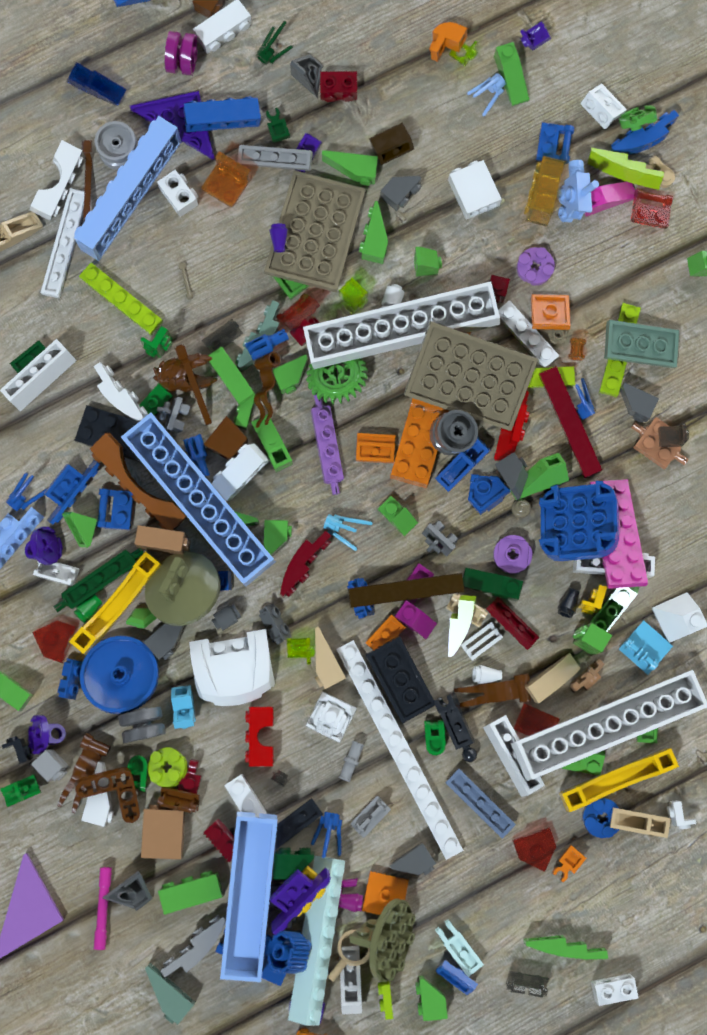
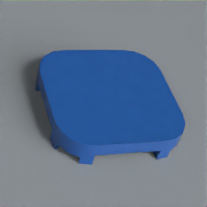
M596 481V484L564 488H559L558 485H555L545 493L543 498L540 497L541 539H539V542L548 558L554 561H571L601 558L614 552L619 542V506L617 495L611 486L603 481Z

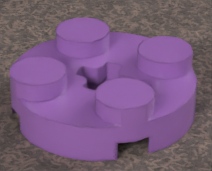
M543 247L529 248L519 256L517 273L521 280L531 283L530 285H542L550 279L554 272V259ZM533 262L540 264L539 270L536 271L535 268H531Z
M509 535L496 544L493 558L497 568L508 574H517L524 571L531 563L532 549L524 538L517 535ZM511 549L515 550V553L518 554V557H515L514 560H511L510 556L507 555V553L511 552Z

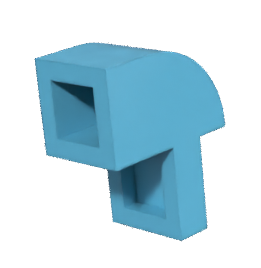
M191 685L171 688L174 729H186L194 726L196 716Z

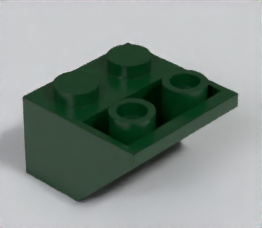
M279 847L278 851L274 853L273 879H288L297 869L301 872L314 859L315 851H311V848H299L298 851H291L290 847Z

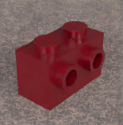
M320 71V99L326 102H333L335 100L351 102L357 100V71Z

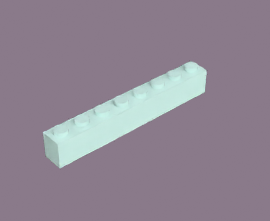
M315 856L313 871L319 874L326 867L329 869L331 879L325 888L324 895L320 899L316 898L312 902L310 909L305 913L302 934L306 937L305 939L310 940L311 949L309 951L310 955H308L309 959H307L306 970L295 974L288 1020L303 1025L320 1024L345 867L344 860L329 857L322 858V856Z

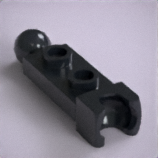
M452 692L447 696L448 704L444 702L442 697L435 699L434 704L443 719L455 749L463 748L462 758L464 761L474 762L477 758V751L470 747V744H473L475 740L459 706L460 703L456 694Z

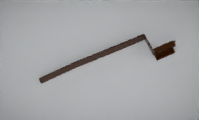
M92 140L82 141L81 148L86 160L83 219H85L90 211L92 157L90 152H92Z
M184 344L178 345L175 351L178 359H181L204 422L206 425L212 424L187 358L186 348Z

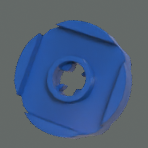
M600 798L586 805L582 812V820L586 830L598 838H610L616 834L619 829L610 828L612 809H619L618 805L606 798ZM604 812L607 815L605 816L607 817V821H603L602 824H600L598 822V820L600 819H597V815H602Z

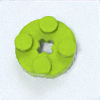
M170 747L161 748L153 752L148 763L150 780L161 787L171 788L178 785V782L187 773L186 758L178 750ZM167 762L169 765H172V768L168 769V773L164 770Z

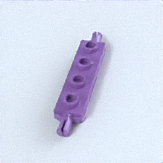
M314 395L316 406L311 408L310 411L323 480L325 484H331L332 495L340 494L338 483L343 481L344 477L330 406L323 405L322 397L318 400L317 395Z

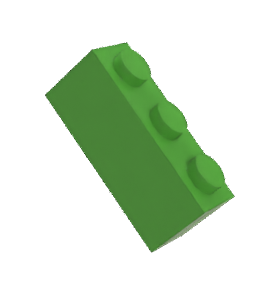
M590 623L583 627H578L572 637L575 638L573 644L589 654L595 655L603 652L612 635L595 624Z
M212 870L200 873L201 877L193 879V876L181 879L182 883L174 885V882L163 884V888L158 890L164 915L222 898L224 894L218 872L212 873Z

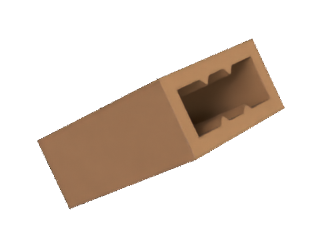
M138 525L134 545L142 550L168 554H184L186 551L189 552L191 540H189L184 532Z
M149 805V808L144 809L141 858L179 860L183 858L185 811L178 810V806H175L174 809H161L160 805Z

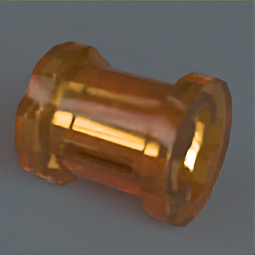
M571 338V349L568 359L575 361L584 360L585 356L583 353L586 340Z

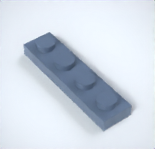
M459 768L445 782L502 839L516 825Z

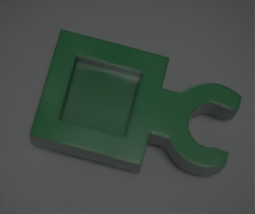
M275 108V116H271L269 111H266V118L270 121V123H267V127L273 143L291 138L285 118L280 119L278 108Z

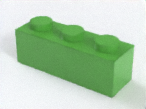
M254 396L243 404L238 405V415L234 418V423L238 428L247 430L254 407Z

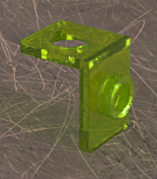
M475 40L471 47L463 44L462 48L466 50V54L463 57L457 56L454 50L449 52V56L466 66L470 60L473 61L476 57L478 42Z

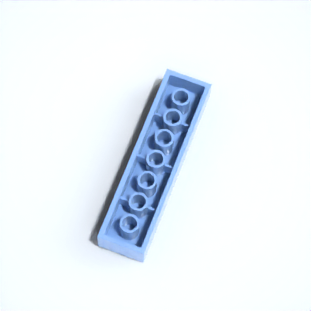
M160 116L150 123L148 132L145 136H141L137 148L129 153L127 162L118 169L116 178L108 183L106 192L97 199L93 211L87 213L83 225L76 229L74 239L80 250L100 261L181 144V138L176 126Z

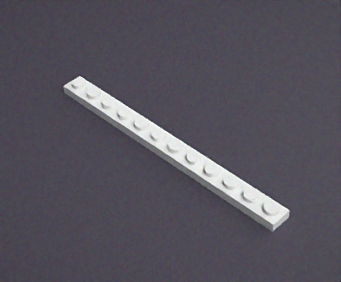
M354 640L336 649L445 859L447 860L464 851Z

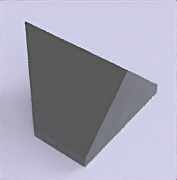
M311 54L292 60L290 63L291 75L318 98L320 71H322L323 65Z
M139 871L103 897V899L133 908L136 911L153 899Z

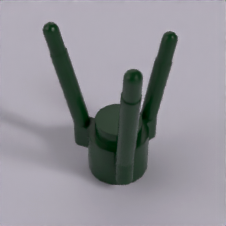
M283 21L272 38L275 27L273 26L270 29L262 46L257 51L256 57L263 64L267 65L269 62L273 64L279 57L293 48L290 45L275 56L273 55L275 51L271 48V45L286 25V21Z

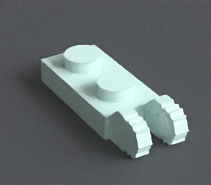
M446 920L447 928L454 935L447 939L442 929L437 927L435 931L443 940L444 946L469 977L484 964L459 931L457 932L449 920Z

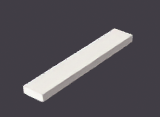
M69 189L40 292L42 295L60 299L76 242L74 233L80 226L83 217L84 191Z

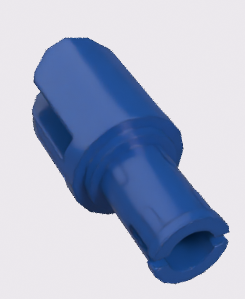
M282 329L270 336L264 334L245 343V347L254 361L273 352L274 346L289 340L285 330Z
M201 434L184 439L183 442L188 457L205 477L209 476L210 473L205 461L208 455Z

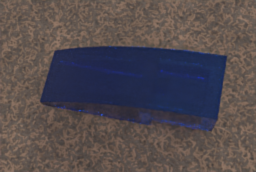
M77 62L66 81L76 88L116 106L119 105L127 90L95 70L92 72Z

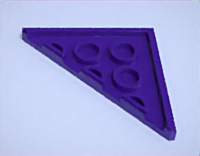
M199 91L130 105L132 112L150 123L160 116L178 128L182 142L208 158L214 159L208 131L186 132L183 112L184 103L190 101L201 102Z

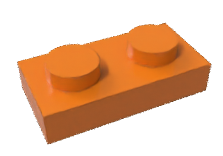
M391 614L366 641V644L374 650L399 636L406 627Z

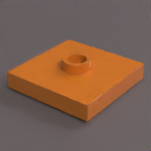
M531 294L532 329L570 330L569 295Z
M370 871L362 911L380 915L385 906L393 899L405 900L409 879Z

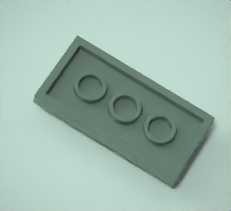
M608 320L606 324L604 359L676 368L679 330Z

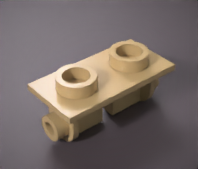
M454 593L446 609L458 614L459 598L461 595ZM475 604L471 623L480 628L488 614L485 611L486 609Z

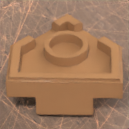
M600 659L595 660L569 687L573 691H578L581 687L586 691L589 690L601 678L598 672L605 664Z

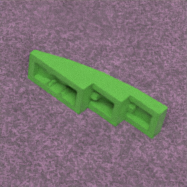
M563 935L523 939L526 946L553 955L577 959H608V952L605 948L587 949V944L584 941L566 943V938Z

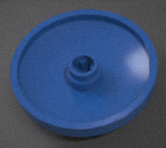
M128 636L110 637L96 644L85 656L80 670V684L86 698L96 708L111 714H124L143 706L153 695L159 679V667L152 651L143 642Z

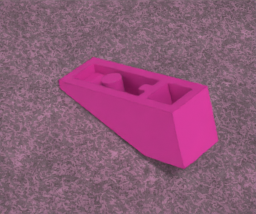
M626 181L597 187L591 191L592 212H585V216L587 217L637 199L638 196L633 184Z

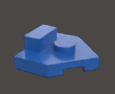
M471 474L468 501L480 515L485 511L489 512L510 493V489L498 476L489 477Z

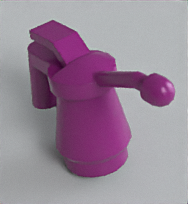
M358 878L342 880L338 909L341 907L352 912H362L363 895L358 893L342 894L344 887L357 886Z

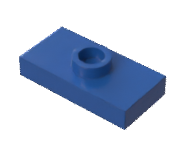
M446 960L439 964L435 970L436 973L466 995L473 992L478 985L466 976L462 969L454 967Z

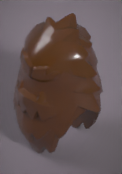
M200 353L188 354L187 357L192 369L205 365L208 361L212 360V357ZM174 357L166 362H160L158 368H153L155 373L153 379L168 391H192L181 359L179 360ZM194 373L199 389H204L218 380V378H213V376H200Z

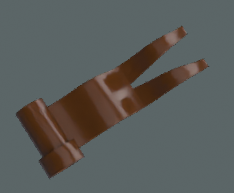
M275 351L255 360L254 363L256 369L260 370L263 384L261 391L254 396V403L260 411V419L256 423V428L260 426L265 417V409L261 401L268 411L265 425H268L273 415V408L267 400V392L275 385L273 367L278 366L281 362L280 355Z
M529 673L514 675V680L454 688V692L484 693V695L461 702L459 704L460 707L519 699L520 703L531 701V696L524 687L530 682Z
M85 734L80 744L83 751L75 764L73 774L64 788L57 806L61 807L79 778L94 773L101 757L108 755L111 748L110 745L94 739V736L91 734ZM82 784V791L86 790V784ZM77 794L75 795L71 812L74 814L82 799Z

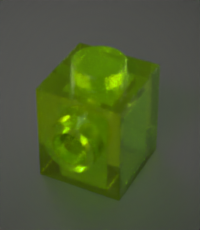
M353 278L339 290V296L355 311L358 307H364L368 302V292Z

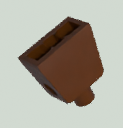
M226 416L204 443V446L215 454L230 460L239 455V449L248 443V438Z

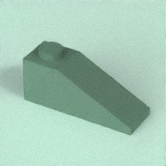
M149 963L145 970L162 1012L165 1013L164 1017L173 1024L175 1022L178 1025L194 1006L195 1001L168 977H164L161 971L152 963Z

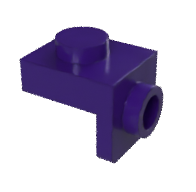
M542 21L527 31L524 29L520 31L523 36L520 38L525 48L529 47L532 51L552 39Z

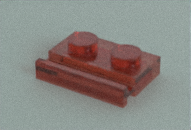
M523 703L513 729L526 736H530L557 725L560 718Z

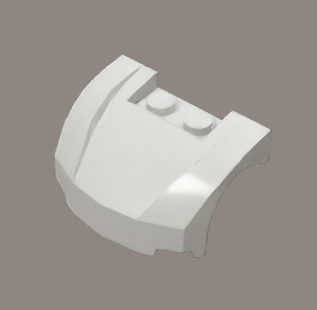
M266 629L247 632V637L209 643L208 639L189 642L193 675L200 699L213 702L217 706L241 705L261 698L264 692L274 687L275 680Z

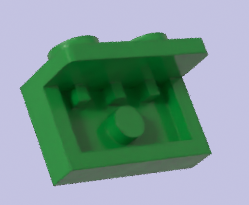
M163 326L160 327L152 342L143 337L140 339L143 345L142 348L146 350L145 353L153 358L156 356L162 358L165 351L168 352L173 344L168 329Z

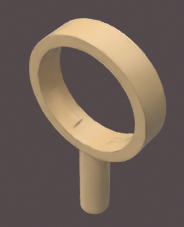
M355 930L347 931L339 939L338 953L341 960L327 976L332 982L335 981L347 964L359 966L369 959V948L367 955L358 961L349 960L342 953L341 946L343 941Z

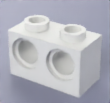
M174 170L157 181V184L179 217H182L198 206V195L193 188H188L186 185L188 181L182 173L179 175ZM172 183H178L177 187H170ZM183 197L189 198L187 202H180Z
M631 974L591 981L594 999L599 1006L639 998L635 978Z

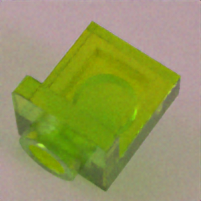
M287 638L288 658H307V665H311V657H315V649L310 644V638Z

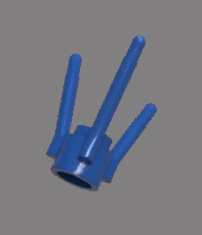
M581 378L585 397L579 385L576 384L575 387L582 403L577 405L578 409L576 411L583 420L595 414V408L591 402L585 379Z
M25 473L14 491L9 495L6 503L14 510L18 511L20 508L25 510L28 505L45 495L43 493L47 489L24 502L26 498L22 493L34 478L33 475L24 483L28 476Z
M325 812L324 816L320 818V823L311 841V845H314L324 825L327 831L322 858L326 857L331 829L335 830L336 826L338 856L342 854V820H339V814Z

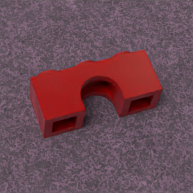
M249 707V711H246V723H249V731H246L245 734L246 743H249V750L245 752V762H249V767L274 766V746H264L258 739V734L262 728L274 727V707Z

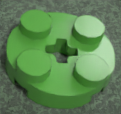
M644 106L645 110L634 108L623 113L621 118H619L622 129L631 128V131L641 129L643 124L657 121L655 106Z

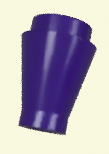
M272 224L269 232L274 252H285L288 233L286 224Z

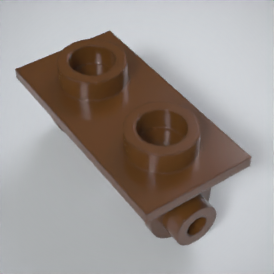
M161 787V796L158 797L157 804H160V807L172 809L178 806V810L192 814V812L196 813L199 810L200 795Z

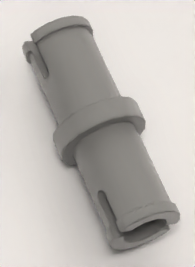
M352 741L349 753L343 760L345 763L338 778L347 782L351 781L354 769L359 764L358 759L364 747L363 744Z

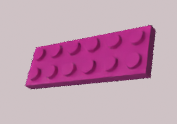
M628 479L603 481L614 489L619 506L618 546L614 552L602 557L607 587L611 589L647 586L648 579ZM596 481L590 482L589 485L596 484Z

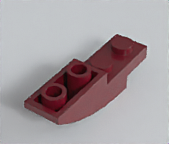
M327 531L313 544L306 539L294 554L282 581L280 595L283 598L286 596L290 597L297 590L295 586L299 582L303 584L310 577L308 574L310 568L306 564H312L318 557L316 554L321 549L324 551L331 544L329 541L331 535Z

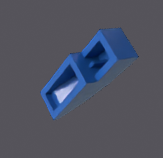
M477 437L474 445L460 453L435 479L449 492L491 449Z

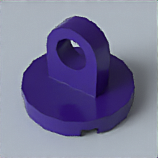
M40 527L33 531L30 541L25 547L27 558L37 560L43 565H52L58 562V559L62 556L63 547L60 537L54 534L56 533L54 529Z
M34 715L31 718L30 722H33V724L28 729V743L30 749H34L33 754H42L47 750L48 745L58 744L65 739L66 732L60 724H48L44 715ZM52 729H55L59 732L58 739H54L52 737Z

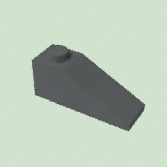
M164 624L146 639L144 643L158 660L165 659L166 661L174 654L173 650L179 642L185 625L172 626Z

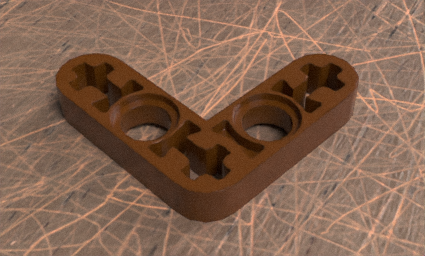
M120 767L84 776L75 782L76 794L82 798L116 790L123 820L127 823H134L139 819L140 810L134 780L128 768ZM121 774L126 775L124 781L121 780ZM111 776H114V777H115V782H116V783L113 784V780H112V777H111ZM107 778L109 783L107 786L102 787L98 785L99 780ZM91 781H94L96 788L93 789ZM82 784L87 786L85 791H82ZM125 791L132 792V796L129 799H123L122 794ZM127 805H131L132 816L128 815Z

